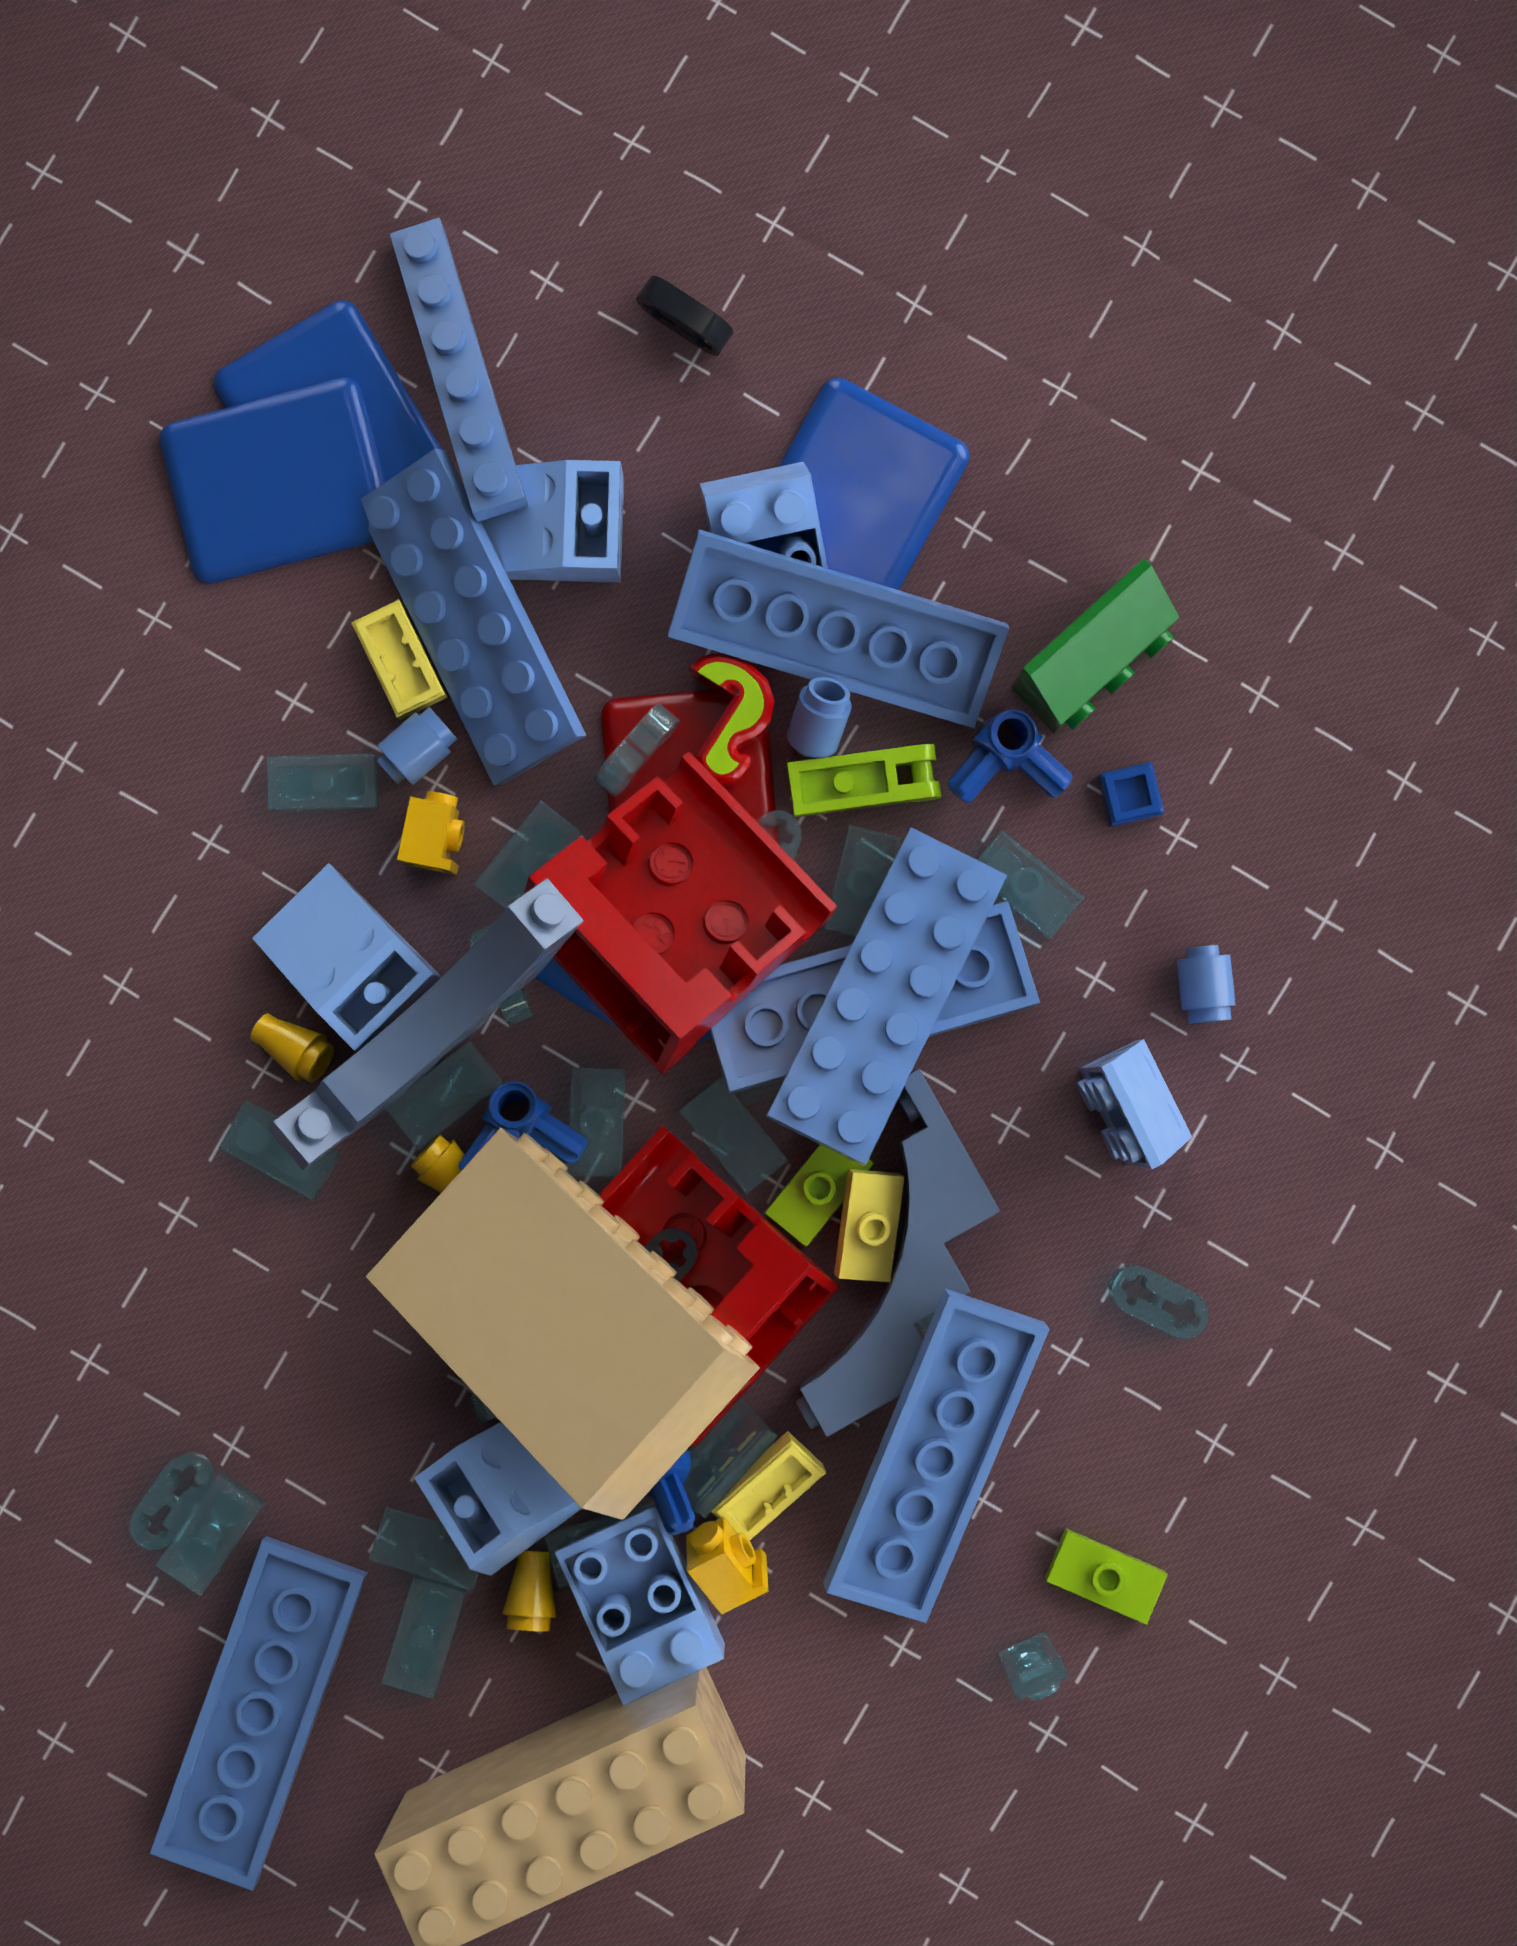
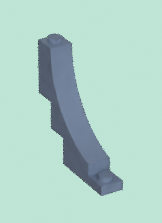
M546 878L510 904L470 950L430 989L369 1043L323 1079L313 1093L274 1120L268 1130L303 1171L422 1082L441 1057L480 1029L504 1000L538 976L584 920L551 881Z
M920 1069L910 1073L898 1098V1102L909 1121L913 1122L919 1118L923 1127L899 1140L905 1169L906 1209L900 1250L891 1274V1281L888 1282L877 1306L863 1327L844 1349L822 1368L799 1382L800 1390L803 1394V1397L796 1400L799 1410L811 1429L820 1425L827 1437L901 1395L923 1342L914 1324L935 1312L944 1288L963 1295L971 1292L944 1243L1000 1212Z

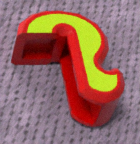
M723 653L701 656L689 667L690 675L710 689L726 694V697L732 701L698 752L696 759L724 788H729L741 782L749 772L751 757L748 754H740L738 750L760 740L769 730L775 700L768 680L751 663Z

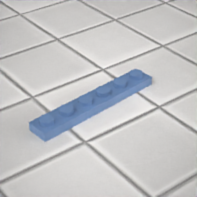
M440 217L390 233L462 480L476 521L480 522L528 506Z

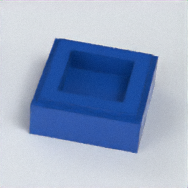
M1152 762L1098 775L1110 827L1164 814Z

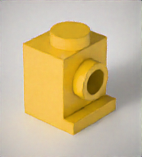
M427 791L425 799L410 797L397 856L399 862L407 866L457 876L459 865L450 860L451 851L459 852L465 829V821L458 820L459 811L456 809L458 797L434 791Z
M724 1516L715 1521L705 1522L695 1531L686 1535L687 1572L721 1615L769 1592L767 1555L762 1548L754 1551L748 1537L742 1532L737 1534Z

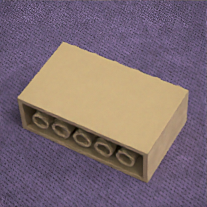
M500 1128L365 1277L582 1509L624 1520L760 1367L747 1355L752 1349V1345L728 1324L724 1326L712 1316L711 1313L714 1311V1308L691 1287L686 1289L679 1281L673 1278L677 1272L656 1252L652 1251L650 1253L638 1243L639 1234L619 1216L615 1215L613 1217L601 1206L604 1200L593 1189L581 1180L577 1182L566 1172L569 1168L566 1163L558 1159L547 1148H543L525 1132L518 1139Z
M705 1667L625 1705L622 1704L617 1693L406 1791L374 1854L414 1945L460 1946L744 1814L746 1754L709 1671Z

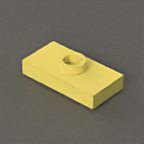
M400 600L351 622L399 720L448 698Z
M848 1169L834 1275L839 1279L891 1281L905 1178L900 1173Z
M787 1431L711 1498L708 1504L711 1512L717 1518L724 1516L737 1534L742 1532L751 1540L824 1476L826 1470L823 1463Z

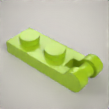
M921 744L788 762L787 769L794 818L908 802H924L941 798L940 781H934L932 762L937 761L935 745ZM911 766L913 783L898 785L896 767Z

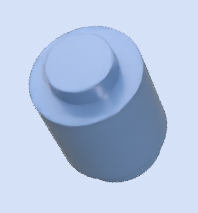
M817 677L812 679L809 685L801 690L787 731V739L791 746L802 756L817 759L829 757L837 751L852 709L849 700L850 692L843 683L829 677Z
M428 707L420 715L414 712L377 745L384 753L377 759V762L397 784L406 778L414 785L451 753L448 747L457 738L432 709Z
M1218 945L1186 948L1187 959L1176 960L1181 1011H1187L1188 1024L1232 1020L1230 1006H1236L1231 956L1219 955Z

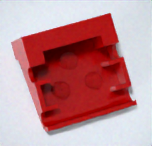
M690 752L681 758L676 770L666 780L662 781L657 776L609 813L601 829L592 838L586 841L581 835L528 877L524 894L548 878L584 920L553 958L661 1075L689 1053L703 1035L829 920L837 908V905Z
M662 1125L599 1194L604 1200L601 1206L613 1217L617 1215L639 1234L640 1238L637 1242L643 1247L655 1235L667 1228H683L693 1235L698 1244V1259L693 1268L679 1282L686 1289L691 1287L714 1308V1311L711 1313L712 1316L724 1326L728 1324L752 1345V1349L747 1355L760 1367L691 1444V1446L697 1447L840 1286L689 1147ZM665 1238L660 1244L665 1250L662 1258L668 1264L676 1261L681 1266L684 1265L687 1261L682 1254L683 1250L687 1247L685 1242L679 1239L671 1243Z

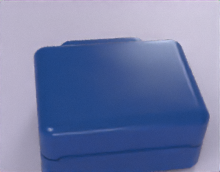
M338 300L224 366L214 377V390L225 408L345 377L356 381L363 391L385 482L433 449H442L361 313L349 301Z
M345 377L172 422L166 425L160 432L159 445L191 570L199 581L213 584L374 543L368 530L369 520L361 498L385 483L363 391L356 381Z
M832 378L822 386L778 467L804 462L811 474L828 569L899 590L969 462V451L967 446L959 439L844 378ZM812 529L793 532L803 535L808 540L816 556V565L820 566ZM788 534L751 541L746 544L780 554V543ZM798 550L790 557L802 560L806 552Z

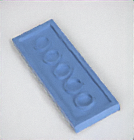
M433 449L361 498L369 521L368 530L493 785L506 784L585 737L586 733L481 521L477 522L472 513L466 490L446 450Z
M699 529L668 630V637L810 680L817 677L833 678L843 683L850 692L975 728L1005 643L1009 626L1005 622Z
M912 827L910 828L766 1118L862 1166L866 1165L1005 882L1006 874Z
M1008 901L992 906L929 1037L1032 1008L1040 1004ZM852 945L780 965L710 1029L728 1094L786 1078Z
M944 1288L824 1579L823 1585L826 1593L927 1623L1050 1330L1044 1321Z
M268 1536L262 1540L150 1854L253 1891L261 1875L368 1572Z

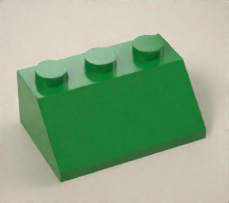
M1145 558L1142 559L1026 664L1011 686L1053 733L1065 723L1071 730L1075 729L1096 709L1090 702L1091 699L1104 688L1112 695L1135 674L1129 666L1143 652L1152 659L1174 638L1168 630L1179 619V615L1152 565Z

